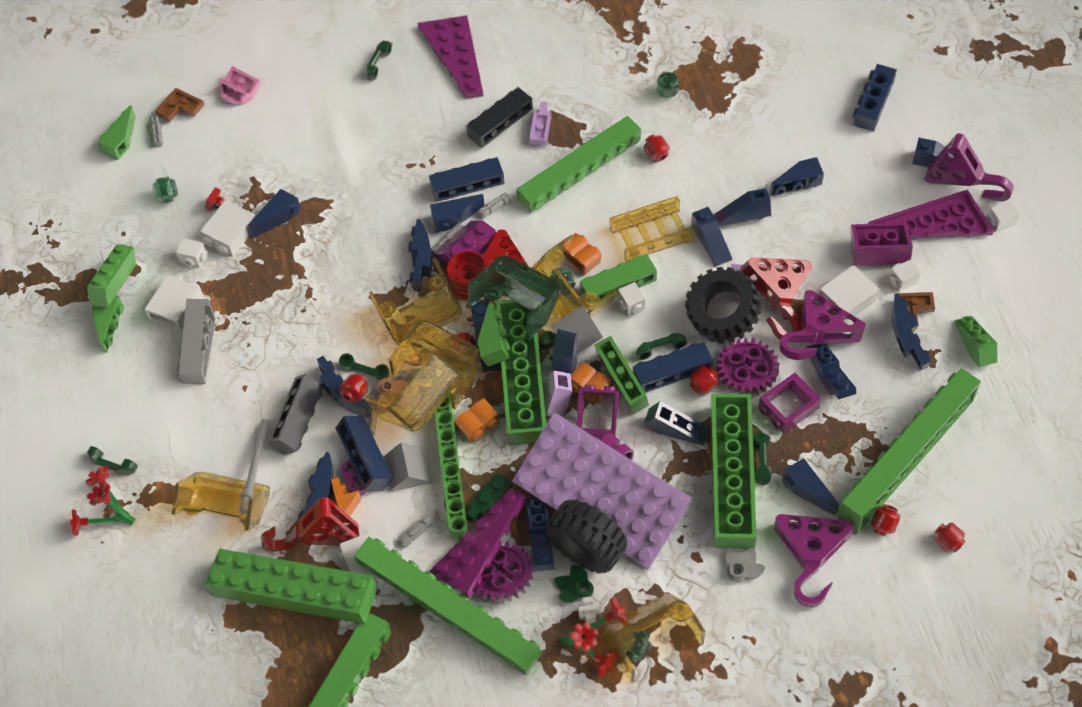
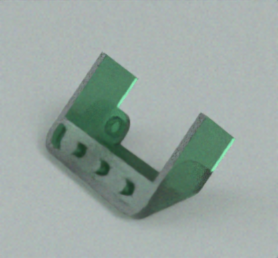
M500 256L468 284V306L471 308L482 297L489 301H497L501 297L506 296L532 310L527 316L526 338L530 340L547 324L560 296L561 285L557 281L509 256Z

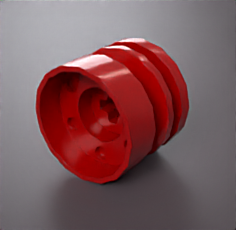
M467 250L454 255L448 262L447 272L453 291L458 298L465 301H475L488 293L491 288V279L485 258L480 253Z

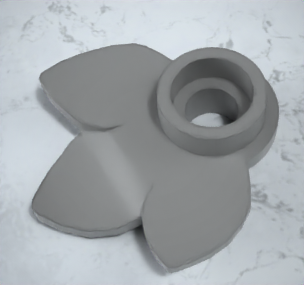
M731 547L726 553L727 576L732 581L740 582L745 578L755 579L762 575L765 570L764 565L756 563V552L753 548L739 553L735 548ZM738 570L741 574L736 575L733 572Z

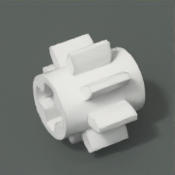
M592 596L582 598V603L578 604L580 620L585 619L587 623L596 622V617L601 616L599 601H593Z

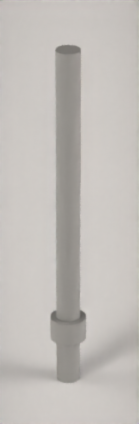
M267 419L261 420L245 489L241 493L240 499L242 502L239 512L242 514L248 512L249 504L253 500V487L269 424Z

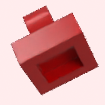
M217 187L213 189L206 200L205 209L210 212L214 206L219 209L226 200L220 197L222 190Z

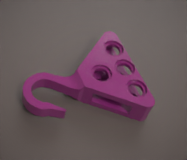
M957 133L930 163L924 176L925 182L931 184L999 186L1005 191L984 190L982 197L1000 202L1010 199L1014 190V185L1008 178L988 174L984 171L967 138L961 133Z
M807 290L804 293L801 305L802 330L784 334L781 338L779 349L789 359L803 360L815 356L817 348L794 349L788 345L789 343L833 344L860 342L866 324L816 292ZM818 300L822 302L823 305L817 306L814 303H812V301ZM835 310L838 312V315H832L827 311ZM849 319L853 321L854 324L848 325L845 322H843V320Z
M787 514L776 516L774 531L804 569L795 581L793 588L794 597L799 604L813 608L825 601L833 582L826 586L817 597L813 598L805 596L801 591V586L817 573L851 538L854 529L851 521ZM789 526H795L797 529L792 530ZM809 528H815V529H817L818 531H817V532H813V531L809 530ZM829 530H836L838 533L833 534ZM813 546L817 550H810L808 547Z

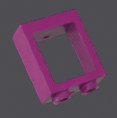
M793 373L759 397L758 409L762 415L767 416L776 429H780L785 434L817 411L820 407L821 398L796 373ZM790 388L805 405L785 418L771 401Z
M584 385V388H579L576 426L594 437L602 438L609 433L616 436L619 391H615L616 387L604 386V390L596 389L595 385ZM585 394L614 396L611 430L582 428Z

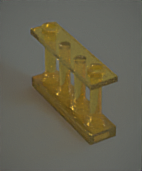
M678 196L609 218L611 233L620 232L627 246L624 252L625 262L633 260L637 256L649 255L694 240V227L685 229L678 215V212H680ZM671 216L678 231L668 234L661 218ZM654 221L661 237L651 240L644 223ZM637 227L644 243L634 245L627 229Z

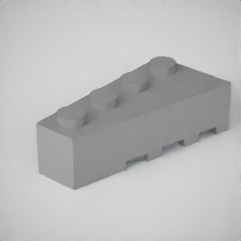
M186 299L180 365L177 366V375L180 376L183 384L206 383L216 317L209 299Z

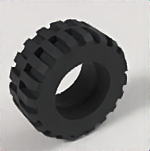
M717 267L716 271L709 269L706 271L707 274L704 276L700 274L697 277V282L693 281L690 287L692 290H688L686 294L688 299L685 301L686 314L702 337L706 336L707 340L714 342L716 339L718 343H725V340H728L729 343L735 342L734 338H744L745 332L748 331L750 333L753 330L752 324H757L759 320L757 315L761 314L760 297L751 279L740 270L735 272L734 268L727 267V270H724L723 267ZM722 292H733L739 295V306L733 314L721 319L708 316L707 306L714 296Z
M569 499L562 502L546 525V534L550 542L554 544V547L562 555L568 557L570 561L578 564L583 569L586 568L588 571L596 572L597 574L610 572L627 548L626 535L613 519H610L606 513L601 512L597 507L577 499Z

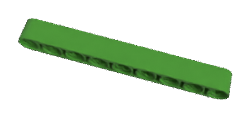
M436 377L431 382L447 520L450 536L452 539L459 541L468 532L451 397L448 380L444 377ZM449 473H455L453 476H448ZM453 490L458 491V492L455 493V494L449 493V492H451V491H453ZM455 508H459V509H460V510L457 511V512L451 511V510H453V509H455ZM457 526H461V527H462L460 530H455V529H454V528L457 527Z

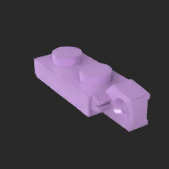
M540 102L539 111L533 112L529 144L547 146L551 122V112L547 111V102Z

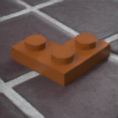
M175 87L155 110L156 116L171 122L180 110L195 117L205 104L203 100Z
M933 292L899 293L901 298H905L907 301L908 310L916 316L917 321L918 312L935 311Z

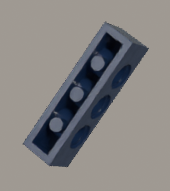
M877 64L874 70L871 69L868 77L870 81L865 83L863 89L865 94L860 95L858 101L860 106L855 108L852 118H855L854 126L875 131L894 84L897 69Z

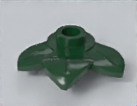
M575 564L571 565L570 576H559L554 579L557 588L562 591L559 595V600L566 603H573L578 599L591 597L594 592L593 584L587 580V572ZM581 588H586L587 591H586V592H581L580 589H581Z

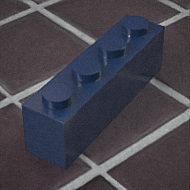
M498 157L428 175L435 202L505 184L504 173Z
M705 342L693 343L687 348L676 349L669 354L659 355L652 360L637 363L633 366V374L644 392L647 393L690 378L700 367L713 368V358Z
M343 416L335 429L364 491L384 490L393 479V476L364 416Z

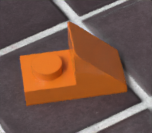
M339 478L331 479L338 507L351 516L361 501L359 491L347 493L345 484L341 485Z

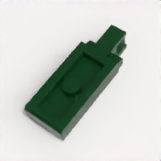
M496 473L470 504L471 509L467 513L468 519L475 523L481 515L484 516L513 487V483L499 473Z

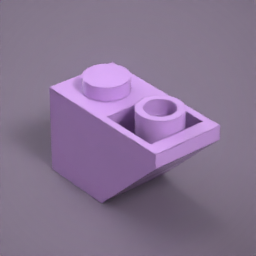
M552 371L542 380L545 415L552 416L556 412L564 417L572 393L571 375L569 373Z

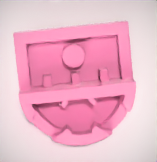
M232 66L225 79H220L218 87L220 88V96L225 101L232 104H245L254 97L262 82Z

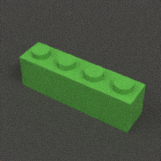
M115 245L87 286L90 305L109 307L136 266L134 247Z
M648 254L637 256L633 260L619 263L611 269H605L596 275L585 277L580 281V292L589 308H592L618 297V289L635 282L638 288L657 281V269Z
M612 336L594 344L599 359L631 414L633 415L648 407L647 395Z

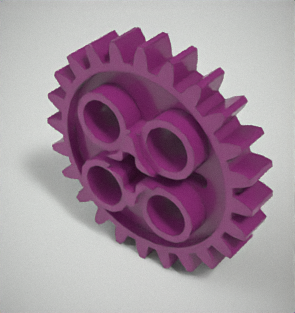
M745 338L742 343L737 339L736 344L730 342L729 347L724 346L723 351L719 352L716 366L718 378H722V384L727 383V389L733 387V393L741 390V394H744L745 391L748 394H752V391H755L759 395L760 389L766 392L767 386L771 388L773 382L777 380L780 365L777 362L778 356H773L774 350L768 351V344L764 347L762 346V341L756 344L755 338L751 342H748L747 338Z
M509 541L504 546L501 544L489 567L483 570L481 574L482 579L479 584H475L472 590L473 593L476 592L478 598L483 596L485 602L491 598L492 604L497 599L503 604L505 598L511 602V596L513 595L519 598L518 592L525 593L524 586L530 587L529 580L534 579L532 575L534 572L533 562L529 553L525 552L523 547L518 549L516 543L511 547Z

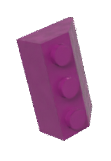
M483 220L470 221L433 253L432 256L445 267L448 266V262L454 255L462 251H475L483 256L493 240L496 230Z
M907 223L851 224V253L854 266L902 264L911 260L913 245Z

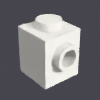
M1011 201L1002 204L998 203L991 207L988 222L998 232L1015 226L1020 214Z
M182 238L176 255L179 263L189 267L195 266L200 268L202 262L207 258V251L203 242Z
M908 260L893 266L889 280L892 286L901 292L919 284L921 272L912 260Z
M635 282L618 289V304L621 310H625L628 316L639 314L645 310V297Z

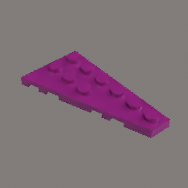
M467 15L417 23L419 30L423 32L427 42L429 41L444 67L446 66L451 77L455 79L457 86L466 99L483 97V88Z
M968 189L868 222V224L907 223L911 239L993 235L994 232Z
M510 488L429 571L436 577V580L448 584L455 591L471 599L475 584L480 583L483 570L489 567L502 544L501 538L510 530V522L518 516L526 501L524 494Z

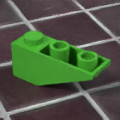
M131 105L121 113L118 119L110 125L109 129L97 141L101 152L117 160L122 157L130 146L136 118Z
M117 295L108 308L92 306L99 342L104 353H107L109 346L113 344V334L118 329V319L124 311V305Z
M492 303L488 304L477 341L481 358L487 366L509 359L508 351L510 350L509 344L504 338L506 330L500 322L502 314L499 308L496 309Z
M964 316L954 320L970 357L979 367L998 362L997 342L973 316Z

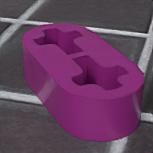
M351 461L344 462L341 466V472L350 493L359 491L360 496H363L367 491H364ZM348 468H351L353 470V476L350 475L349 471L347 470ZM355 481H357L359 486H361V488L358 490L355 487Z

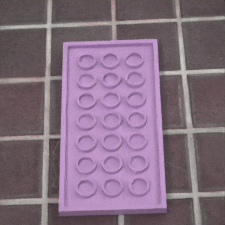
M556 412L551 416L513 479L514 483L556 510L562 502L569 499H577L597 507L598 510L606 513L610 519H613L626 535L627 548L624 553L648 569L652 566L692 501V498Z

